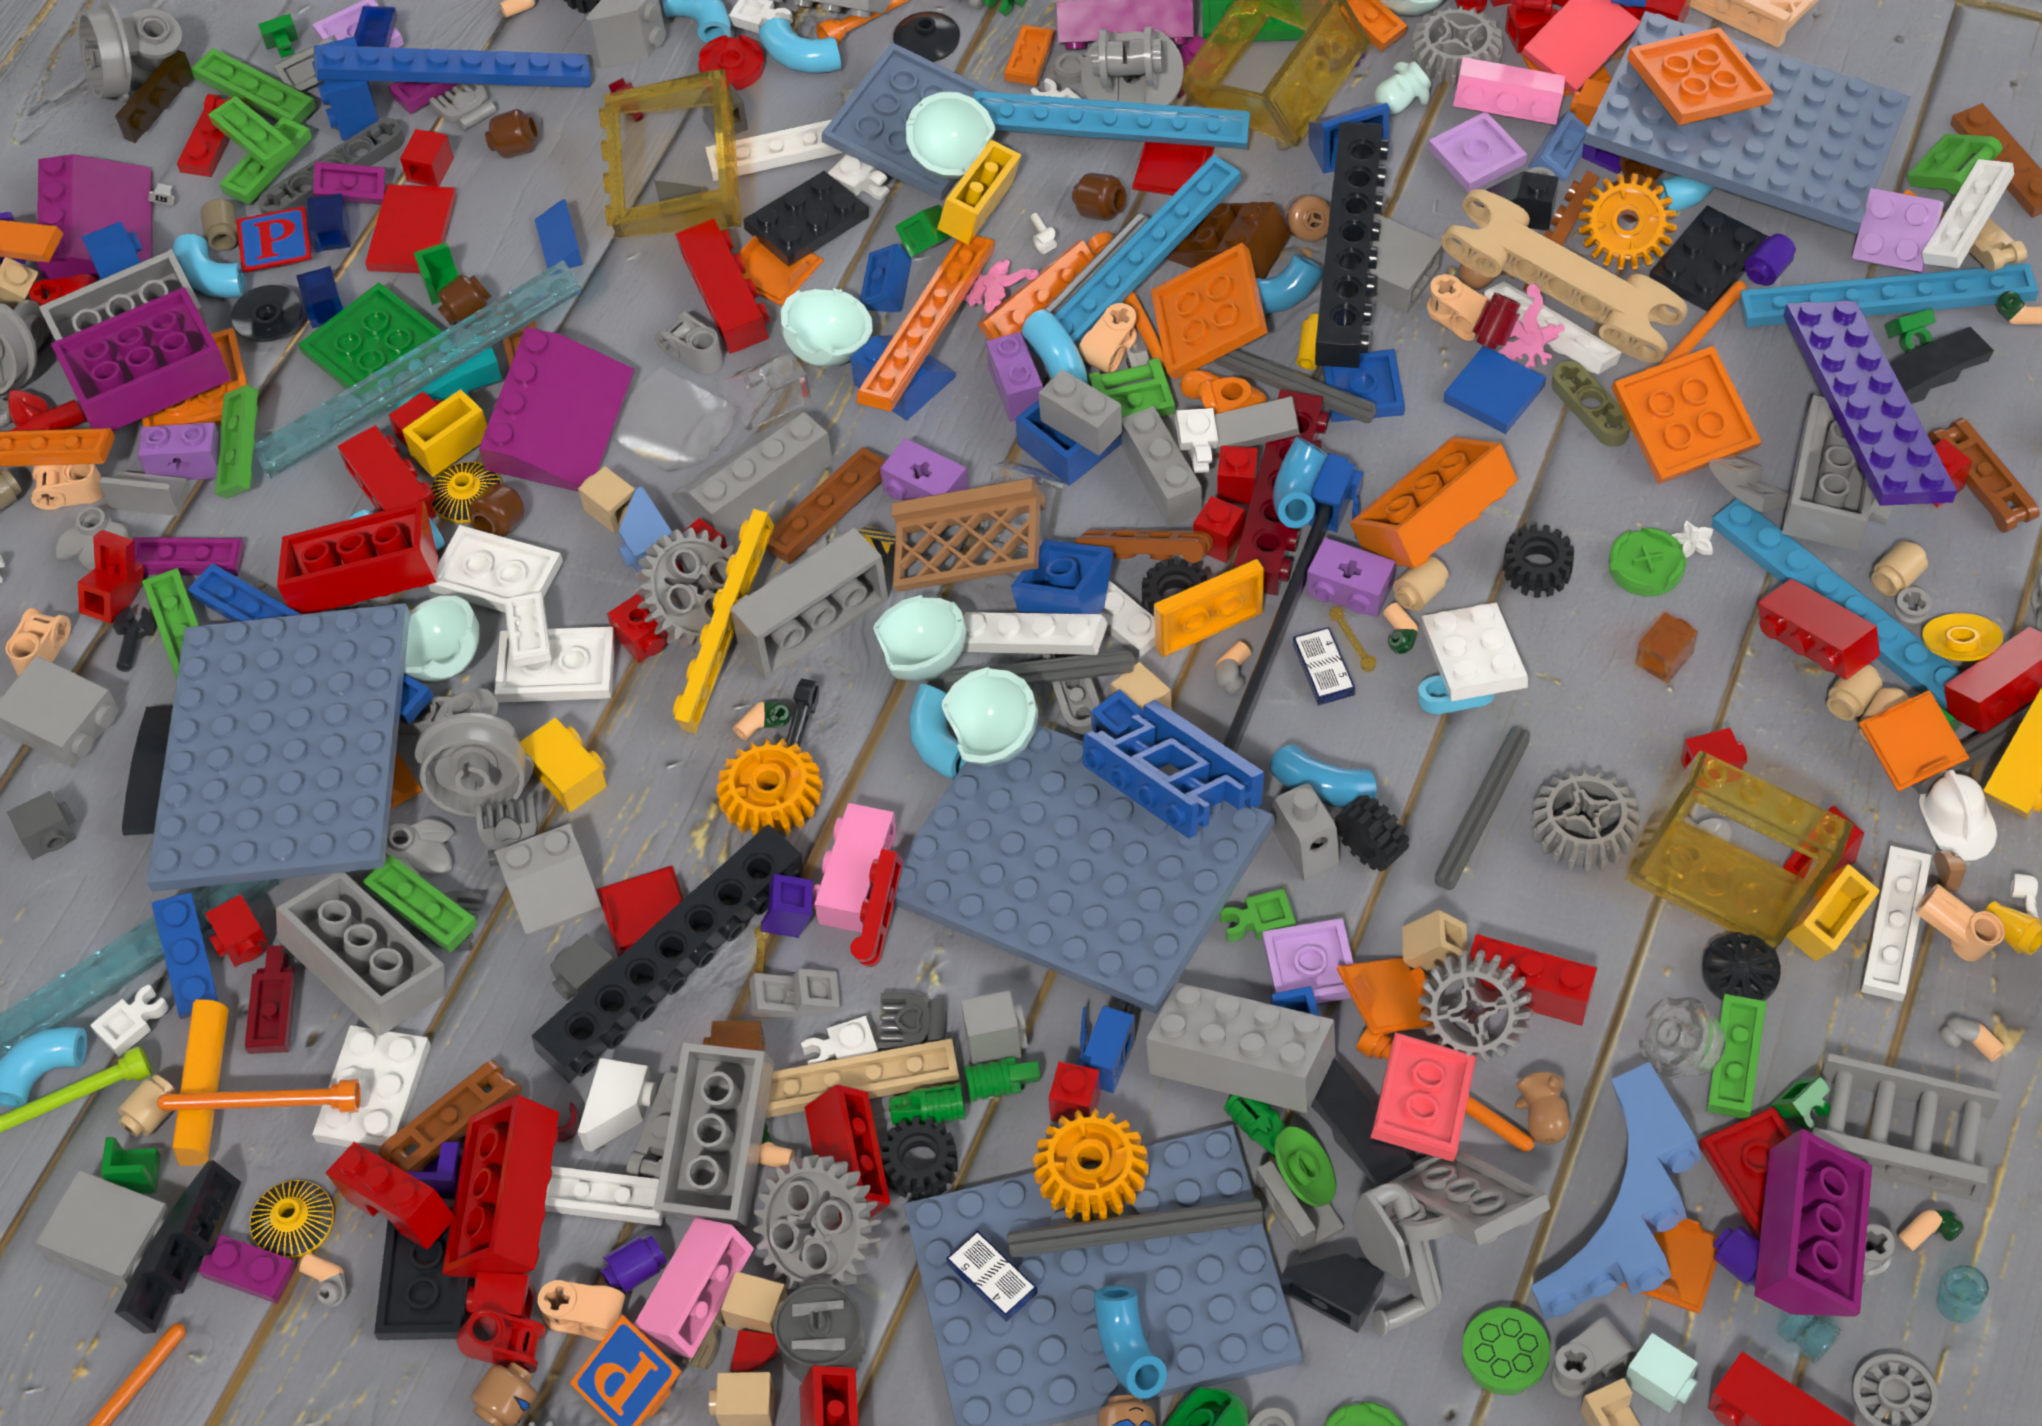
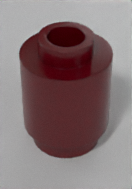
M1494 292L1491 300H1486L1472 330L1473 333L1478 335L1476 342L1496 350L1498 345L1506 346L1520 316V313L1517 311L1521 304L1509 297Z

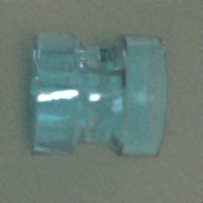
M1959 1265L1951 1268L1946 1274L1936 1297L1940 1313L1955 1323H1967L1974 1320L1987 1298L1989 1292L1988 1280L1981 1271L1969 1265Z
M1790 1314L1778 1331V1335L1789 1344L1796 1343L1801 1347L1802 1355L1813 1364L1824 1356L1841 1333V1330L1831 1321H1822L1817 1315Z

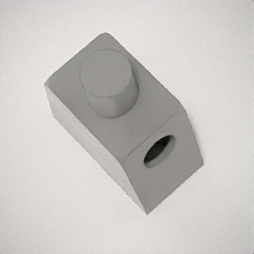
M1303 784L1275 797L1270 810L1275 820L1272 831L1303 881L1339 866L1337 828L1310 784ZM1313 842H1314L1313 848H1316V849H1310V847H1311V845H1312Z

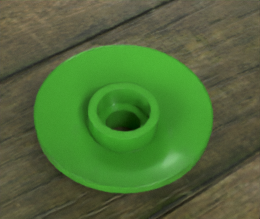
M1291 1126L1280 1131L1275 1140V1156L1282 1178L1290 1189L1305 1203L1314 1207L1327 1205L1335 1196L1336 1178L1324 1149L1313 1136L1301 1128Z

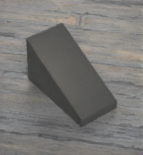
M654 180L662 214L704 205L700 186Z

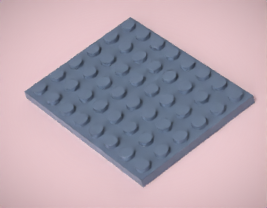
M1645 11L1640 21L1641 23H1639L1585 133L1583 144L1857 234L1867 209L1866 203L1870 188L1875 189L1911 96L1729 37L1773 91L1771 103L1679 126L1627 60V56L1631 47L1705 30L1695 25L1684 24L1666 18L1661 14Z
M406 603L185 627L146 882L152 892L385 867L410 611Z
M1038 724L1025 750L1009 762L993 766L965 762L901 856L904 863L894 904L1157 1014L1274 826L1273 814L1253 806L1249 808L1246 805L1238 810L1224 800L1210 807L1209 825L1201 827L1197 824V834L1187 838L1083 765V741Z
M1233 1125L1145 1146L1148 1157L1145 1161L1148 1163L1149 1173L1146 1177H1142L1145 1180L1143 1192H1135L1136 1202L1134 1205L1122 1202L1123 1212L1120 1216L1112 1209L1107 1210V1218L1255 1199ZM1088 1161L1082 1164L1081 1167L1092 1170L1101 1164L1095 1161ZM1034 1173L904 1204L956 1426H1049L1098 1414L1102 1407L1108 1405L1107 1401L1109 1398L1118 1395H1132L1113 1374L1104 1355L1097 1331L1094 1293L1098 1289L1108 1286H1128L1137 1290L1140 1321L1145 1339L1153 1354L1161 1359L1166 1366L1167 1378L1162 1390L1153 1397L1143 1399V1402L1195 1390L1199 1386L1208 1387L1302 1363V1353L1262 1223L1011 1257L1007 1244V1234L1011 1231L1085 1222L1082 1219V1212H1077L1069 1220L1065 1214L1066 1206L1054 1211L1051 1207V1198L1043 1199L1040 1195L1041 1185L1035 1183ZM1091 1213L1089 1221L1100 1220L1099 1214ZM976 1233L987 1241L1034 1286L1006 1313L949 1259Z

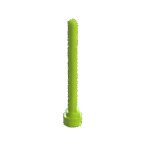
M140 1045L124 1052V1057L118 1059V1064L0 1115V1133L123 1079H126L127 1082L133 1079L139 1082L152 1076L153 1071L144 1050Z

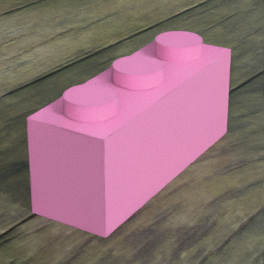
M1463 57L1453 106L1556 125L1564 93L1565 76Z
M848 803L844 817L837 818L833 832V838L836 841L832 851L827 850L824 855L822 864L824 876L821 884H815L813 888L812 907L816 910L818 924L862 933L864 922L860 921V911L864 899H870L873 883L869 882L871 864L874 859L879 860L881 849L892 850L897 835L894 812Z
M695 1217L634 1325L661 1351L692 1359L724 1303L735 1271H742L754 1248L733 1225Z

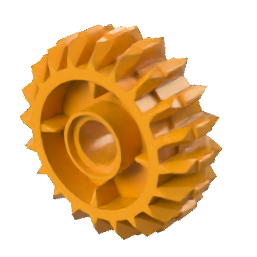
M1634 173L1631 176V184L1624 183L1623 174L1617 175V186L1614 187L1608 178L1604 179L1603 186L1606 192L1603 193L1599 188L1594 187L1591 193L1597 201L1591 199H1584L1583 206L1591 212L1579 213V220L1589 223L1579 227V234H1591L1590 237L1583 241L1584 248L1596 245L1597 247L1593 250L1591 257L1595 260L1603 253L1606 254L1603 262L1605 267H1609L1613 259L1618 260V271H1623L1624 261H1631L1632 271H1637V259L1642 258L1647 267L1652 265L1649 253L1652 252L1656 257L1661 258L1664 255V251L1658 244L1671 246L1672 239L1664 233H1675L1677 228L1675 224L1666 222L1676 218L1677 215L1676 210H1664L1672 204V198L1669 196L1661 200L1658 199L1662 195L1664 187L1659 185L1653 191H1650L1652 179L1649 177L1644 180L1642 186L1637 185L1638 174ZM1630 214L1637 219L1638 225L1633 230L1626 231L1618 226L1617 220L1622 215Z
M766 738L764 745L757 747L751 741L749 745L750 750L745 752L737 748L735 753L736 759L726 758V770L719 771V784H717L716 793L720 799L718 801L720 810L723 814H726L727 821L731 826L737 824L738 830L742 834L752 830V835L755 836L769 824L776 831L783 830V833L789 837L790 827L794 825L803 829L805 824L804 818L814 819V807L820 806L822 800L820 793L823 790V783L820 778L819 766L813 763L809 752L802 753L797 743L788 748L787 742L783 738L777 745H772L771 741ZM768 787H775L772 790H764Z
M1096 1108L1091 1112V1117L1083 1118L1082 1112L1077 1109L1074 1121L1070 1122L1061 1115L1059 1119L1060 1129L1048 1125L1046 1129L1047 1139H1039L1037 1143V1151L1039 1153L1033 1156V1166L1037 1169L1034 1172L1035 1183L1041 1185L1040 1195L1043 1199L1051 1198V1207L1054 1211L1066 1206L1065 1214L1069 1220L1077 1212H1082L1083 1221H1089L1091 1213H1098L1100 1219H1107V1210L1110 1209L1119 1216L1123 1212L1122 1202L1134 1205L1136 1202L1135 1192H1143L1145 1188V1180L1142 1177L1148 1175L1149 1167L1145 1161L1148 1158L1147 1149L1145 1146L1140 1145L1141 1136L1138 1131L1130 1132V1123H1128L1127 1119L1116 1124V1116L1112 1111L1105 1119H1101ZM1088 1161H1095L1101 1164L1092 1170L1081 1167L1082 1164Z

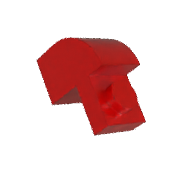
M101 530L93 536L95 568L77 582L79 613L112 624L115 617L122 610L130 606L136 598L143 579L144 564L135 562L134 540Z

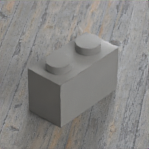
M1063 369L1039 392L1041 421L1097 455H1100L1122 433L1121 404Z
M1010 990L961 1000L965 1034L972 1066L979 1063L985 1064L990 1061L996 1062L999 1059L1015 1057L1016 1064L1022 1063L1021 1049L1028 1048L1025 1033L1026 1026L1021 1004L1013 1006Z

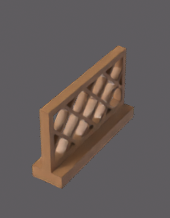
M1028 478L892 503L891 516L896 521L893 588L897 592L1037 569L1039 566L1040 511L1045 510L1046 497L1034 479ZM1029 513V519L1019 530H1016L1009 524L1016 515ZM990 519L996 521L983 536L974 531L981 521ZM956 525L961 527L948 542L939 537L946 527ZM1005 528L1013 536L999 550L991 542ZM922 531L926 533L913 548L907 545V534ZM970 534L978 542L963 556L956 548ZM935 540L943 548L928 562L921 554ZM1021 541L1028 546L1026 558L1012 560L1008 557ZM986 547L995 554L985 565L976 566L972 563ZM950 554H953L960 560L950 571L941 572L937 569ZM916 559L924 565L923 569L916 576L905 578V570Z

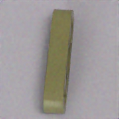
M1563 361L1557 364L1553 369L1551 386L1553 391L1601 443L1607 446H1620L1624 444L1629 438L1630 426L1618 403L1581 364L1575 361ZM1586 398H1593L1598 400L1601 405L1590 409L1583 406L1581 401Z

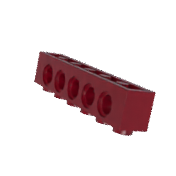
M1280 390L1278 399L1292 396L1300 431V435L1296 436L1307 440L1321 449L1322 441H1317L1319 434H1326L1329 420V412H1323L1324 397ZM1296 436L1266 442L1234 563L1235 569L1258 559L1264 568L1263 593L1276 596L1279 595L1282 581H1289L1292 560L1288 559L1289 551L1296 552L1300 534L1299 529L1287 527L1278 519L1273 505L1275 480L1281 463Z

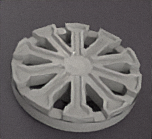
M1882 1354L1869 1359L1858 1370L1852 1384V1403L1857 1415H1860L1867 1426H1901L1900 1414L1909 1426H1927L1938 1407V1389L1931 1374L1919 1362L1900 1354ZM1884 1364L1888 1368V1376L1884 1375L1879 1365ZM1900 1365L1907 1367V1373L1904 1377L1898 1375V1367ZM1864 1375H1871L1876 1383L1866 1380ZM1915 1378H1921L1924 1384L1913 1386L1911 1382ZM1860 1391L1873 1394V1396L1862 1397ZM1926 1395L1929 1397V1402H1924L1914 1397ZM1880 1405L1874 1415H1871L1866 1409ZM1912 1409L1923 1413L1924 1417L1922 1419L1918 1418ZM1888 1412H1890V1425L1881 1422Z

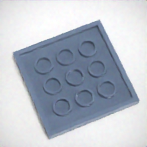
M891 43L822 132V142L924 193L942 200L957 179H942L928 174L913 160L906 144V123L910 113L924 98L939 92H959L973 98L974 91H994Z

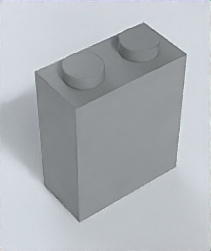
M1375 214L1374 219L1381 220L1379 242L1372 241V247H1378L1376 269H1369V275H1375L1374 297L1370 298L1408 314L1442 267L1443 247L1441 241Z
M36 656L0 699V732L74 768L78 761L89 753L93 743L104 729L114 722L120 710L108 689Z
M79 1170L35 1241V1244L47 1260L126 1290L135 1269L171 1211L166 1203Z

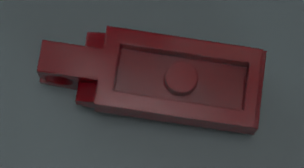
M283 945L267 946L265 968H259L255 974H252L245 1036V1049L248 1054L289 1052L296 978L294 967H288L289 955L285 953Z

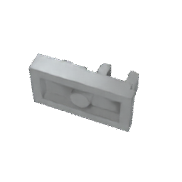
M335 35L276 63L274 67L284 84L302 91L319 83L312 64L314 61V45L338 41Z

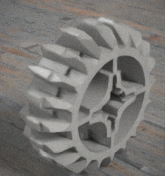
M1447 5L1444 12L1434 9L1431 16L1424 15L1421 23L1416 24L1413 37L1411 38V57L1420 66L1429 80L1436 78L1439 86L1444 82H1448L1453 88L1458 82L1463 57L1500 64L1504 48L1502 44L1503 36L1501 29H1498L1496 25V20H1489L1487 13L1478 15L1475 7L1467 11L1463 9L1462 5L1459 9L1452 10Z
M1585 768L1576 777L1569 770L1564 774L1563 780L1553 776L1549 786L1542 785L1538 798L1532 804L1533 814H1531L1530 825L1534 829L1533 837L1535 842L1541 843L1543 854L1553 853L1555 864L1562 860L1568 861L1570 871L1576 864L1583 865L1586 873L1591 870L1592 864H1596L1602 871L1607 867L1608 861L1617 865L1621 861L1622 854L1628 855L1632 850L1633 843L1638 839V826L1640 825L1641 816L1639 815L1640 812L1636 811V798H1629L1628 786L1617 788L1618 782L1615 776L1608 781L1603 780L1601 770L1595 774V777L1588 776ZM1570 804V808L1564 810L1562 815L1554 817L1557 810ZM1608 825H1617L1611 833L1601 837L1600 832L1607 830Z
M1483 950L1477 952L1474 961H1472L1467 951H1462L1459 955V963L1451 956L1446 957L1444 968L1436 965L1432 969L1431 974L1434 979H1426L1422 987L1428 993L1420 996L1419 1004L1428 1009L1421 1012L1420 1020L1433 1022L1426 1029L1427 1036L1439 1034L1441 1037L1437 1045L1445 1047L1448 1043L1453 1046V1050L1465 1051L1468 1056H1476L1479 1052L1481 1059L1486 1063L1492 1059V1050L1502 1058L1508 1052L1507 1045L1517 1048L1521 1040L1517 1034L1526 1035L1529 1029V1025L1523 1020L1531 1019L1533 1015V1010L1524 1006L1531 1001L1532 994L1530 992L1518 991L1525 985L1526 980L1524 977H1518L1514 980L1511 978L1516 969L1514 964L1508 965L1505 970L1498 967L1501 962L1500 955H1495L1492 961L1488 963L1485 962L1486 955ZM1462 978L1464 984L1461 989L1462 997L1454 999L1449 1005H1444L1446 987ZM1480 979L1492 983L1500 992L1486 990L1482 986ZM1471 999L1478 1001L1477 1005L1480 1003L1483 1005L1484 1008L1481 1013H1475V1008L1472 1010L1468 1008ZM1508 1008L1507 1024L1499 1031L1489 1035V1016L1498 1014L1500 1009ZM1460 1021L1465 1023L1469 1027L1471 1034L1460 1030L1452 1022Z

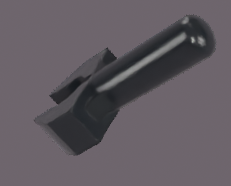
M130 606L122 610L115 617L113 627L117 635H124L116 664L117 669L122 672L131 670L139 639L143 636H154L156 626L145 607L142 608L140 620L133 627H131L134 619V613Z
M801 678L796 686L793 696L796 707L786 739L788 748L796 743L799 747L801 746L809 714H815L819 697V686H816L817 681Z

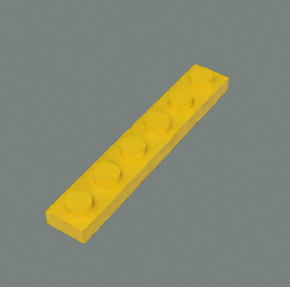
M753 509L750 519L744 520L740 528L739 541L741 543L736 554H732L728 560L726 575L728 577L724 588L718 589L715 594L713 617L710 624L706 623L701 631V649L697 659L693 658L689 663L686 673L688 683L684 694L680 693L674 703V719L683 731L697 734L735 632L730 607L734 606L743 596L749 595L774 528V524L767 512Z

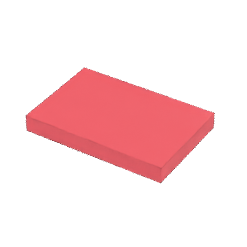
M1569 0L1524 47L1522 54L1544 72L1564 75V88L1574 95L1575 91H1580L1583 88L1586 78L1591 79L1633 36L1641 22L1619 4L1611 3V0Z
M1395 1032L1370 1138L1454 1162L1476 1056H1468L1465 1052Z

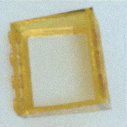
M1235 0L1184 70L1181 87L1191 103L1199 107L1250 111V129L1275 140L1284 141L1287 145L1297 147L1308 132V123L1318 118L1371 41L1347 0ZM1269 16L1306 31L1262 93L1221 84Z
M725 69L706 71L604 95L605 107L599 108L601 128L606 129L607 140H601L603 161H608L609 172L603 173L605 193H610L611 205H605L607 226H613L617 238L678 233L713 218L719 229L742 227L733 97ZM713 106L719 189L625 209L620 114Z
M1700 750L1651 813L1625 880L1734 933L1741 932L1748 936L1750 934L1765 940L1767 945L1776 950L1841 859L1854 823ZM1696 802L1811 857V859L1795 875L1683 820Z

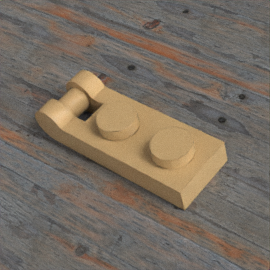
M1942 212L1941 220L1946 214V212ZM1990 217L1969 250L1990 272L2002 269L2006 263L2017 264L2027 259V250L2024 243L2020 240L2014 241Z

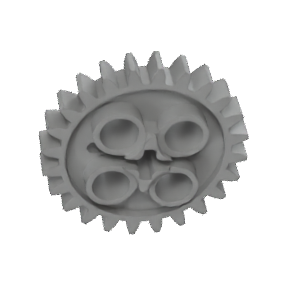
M689 528L683 533L677 529L668 536L663 535L656 540V544L654 543L645 550L647 555L638 561V564L643 569L634 575V578L643 582L642 585L634 590V593L644 595L645 600L637 606L640 609L648 608L650 614L644 621L647 623L656 620L658 625L654 633L657 635L666 630L668 632V644L680 638V645L683 650L693 643L695 650L700 651L701 631L706 623L710 624L712 619L707 614L705 606L714 614V597L718 589L724 588L728 577L726 575V567L734 548L730 545L722 549L720 547L721 536H717L709 541L707 530H703L697 536L693 528ZM675 561L682 565L684 573L678 570ZM710 571L717 576L718 583L712 579ZM670 596L677 600L679 609L672 604Z
M819 1155L789 1160V1165L776 1168L778 1177L766 1179V1183L771 1191L758 1194L760 1200L765 1203V1208L754 1210V1214L763 1219V1224L754 1227L753 1232L763 1234L764 1240L756 1247L758 1250H768L769 1255L765 1258L763 1264L764 1266L772 1264L777 1266L773 1278H786L785 1288L787 1290L811 1284H829L844 1290V1287L857 1284L856 1275L867 1274L868 1269L863 1261L875 1259L876 1257L875 1253L868 1246L869 1243L880 1241V1237L871 1233V1227L880 1224L881 1219L870 1217L869 1211L878 1204L877 1201L866 1202L864 1197L871 1187L870 1185H856L861 1173L859 1171L847 1173L848 1163L846 1161L834 1163L833 1156L819 1157ZM807 1192H808V1194H809V1202H808L807 1196H806V1193H807ZM839 1211L842 1214V1222L839 1218ZM824 1249L827 1254V1260L824 1257Z

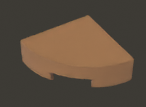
M1952 850L1936 852L1933 858L1942 887L1948 892L1957 891L1966 872L1963 859L1960 856H1955V852Z

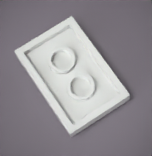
M459 525L438 563L437 583L429 584L428 586L431 592L445 596L456 595L470 603L505 612L504 598L542 592L544 598L563 561L561 554L558 552Z
M1497 602L1422 616L1423 632L1451 701L1528 688V675Z
M614 627L548 629L552 661L520 667L513 666L508 631H500L494 691L498 703L611 698L616 637Z
M350 1025L329 1088H331L332 1084H339V1081L343 1079H358L361 1090L360 1110L357 1113H340L339 1109H332L331 1105H322L312 1134L315 1141L349 1147L353 1142H356L369 1151L379 1152L382 1144L405 1125L431 1046L428 1037L390 1031L379 1037L371 1028Z

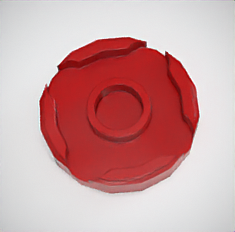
M726 35L717 37L709 41L700 50L698 61L700 77L710 87L717 84H724L726 86L732 84L736 90L749 87L762 76L765 69L763 49L757 41L744 35H738L739 38L729 37V39Z

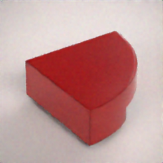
M738 1330L730 1372H754V1370L764 1366L771 1359L773 1360L779 1352L775 1334Z

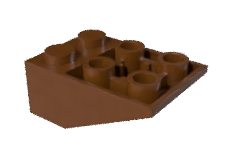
M1274 202L1221 203L1165 259L1194 268L1243 242L1250 250L1255 277L1263 279L1291 235V232Z

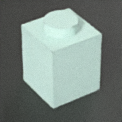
M1651 1333L1628 1366L1625 1380L1630 1388L1670 1413L1678 1401L1685 1405L1698 1386L1699 1382L1694 1379L1698 1362Z

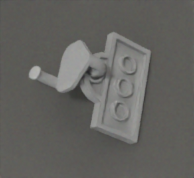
M1459 1148L1454 1162L1428 1155L1414 1162V1169L1388 1183L1381 1184L1363 1193L1352 1213L1359 1245L1366 1258L1376 1267L1398 1280L1408 1277L1414 1297L1394 1309L1385 1312L1380 1309L1376 1310L1372 1319L1376 1333L1384 1336L1388 1331L1398 1329L1432 1312L1440 1304L1442 1292L1428 1240L1456 1233L1477 1246L1492 1243L1502 1233L1516 1226L1527 1225L1534 1221L1536 1216L1550 1210L1547 1193Z

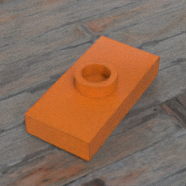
M1022 24L1004 71L1005 81L1038 86L1055 40L1054 29Z

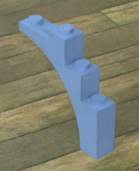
M1650 1062L1611 1080L1617 1101L1625 1116L1628 1130L1627 1166L1620 1193L1605 1222L1587 1245L1560 1269L1530 1286L1545 1321L1555 1316L1567 1315L1577 1305L1594 1297L1606 1296L1623 1283L1627 1286L1630 1294L1634 1296L1642 1291L1649 1292L1655 1290L1665 1280L1671 1278L1666 1257L1653 1234L1669 1231L1680 1221L1687 1218L1681 1196L1669 1176L1689 1170L1694 1163L1701 1161L1702 1157L1695 1135Z

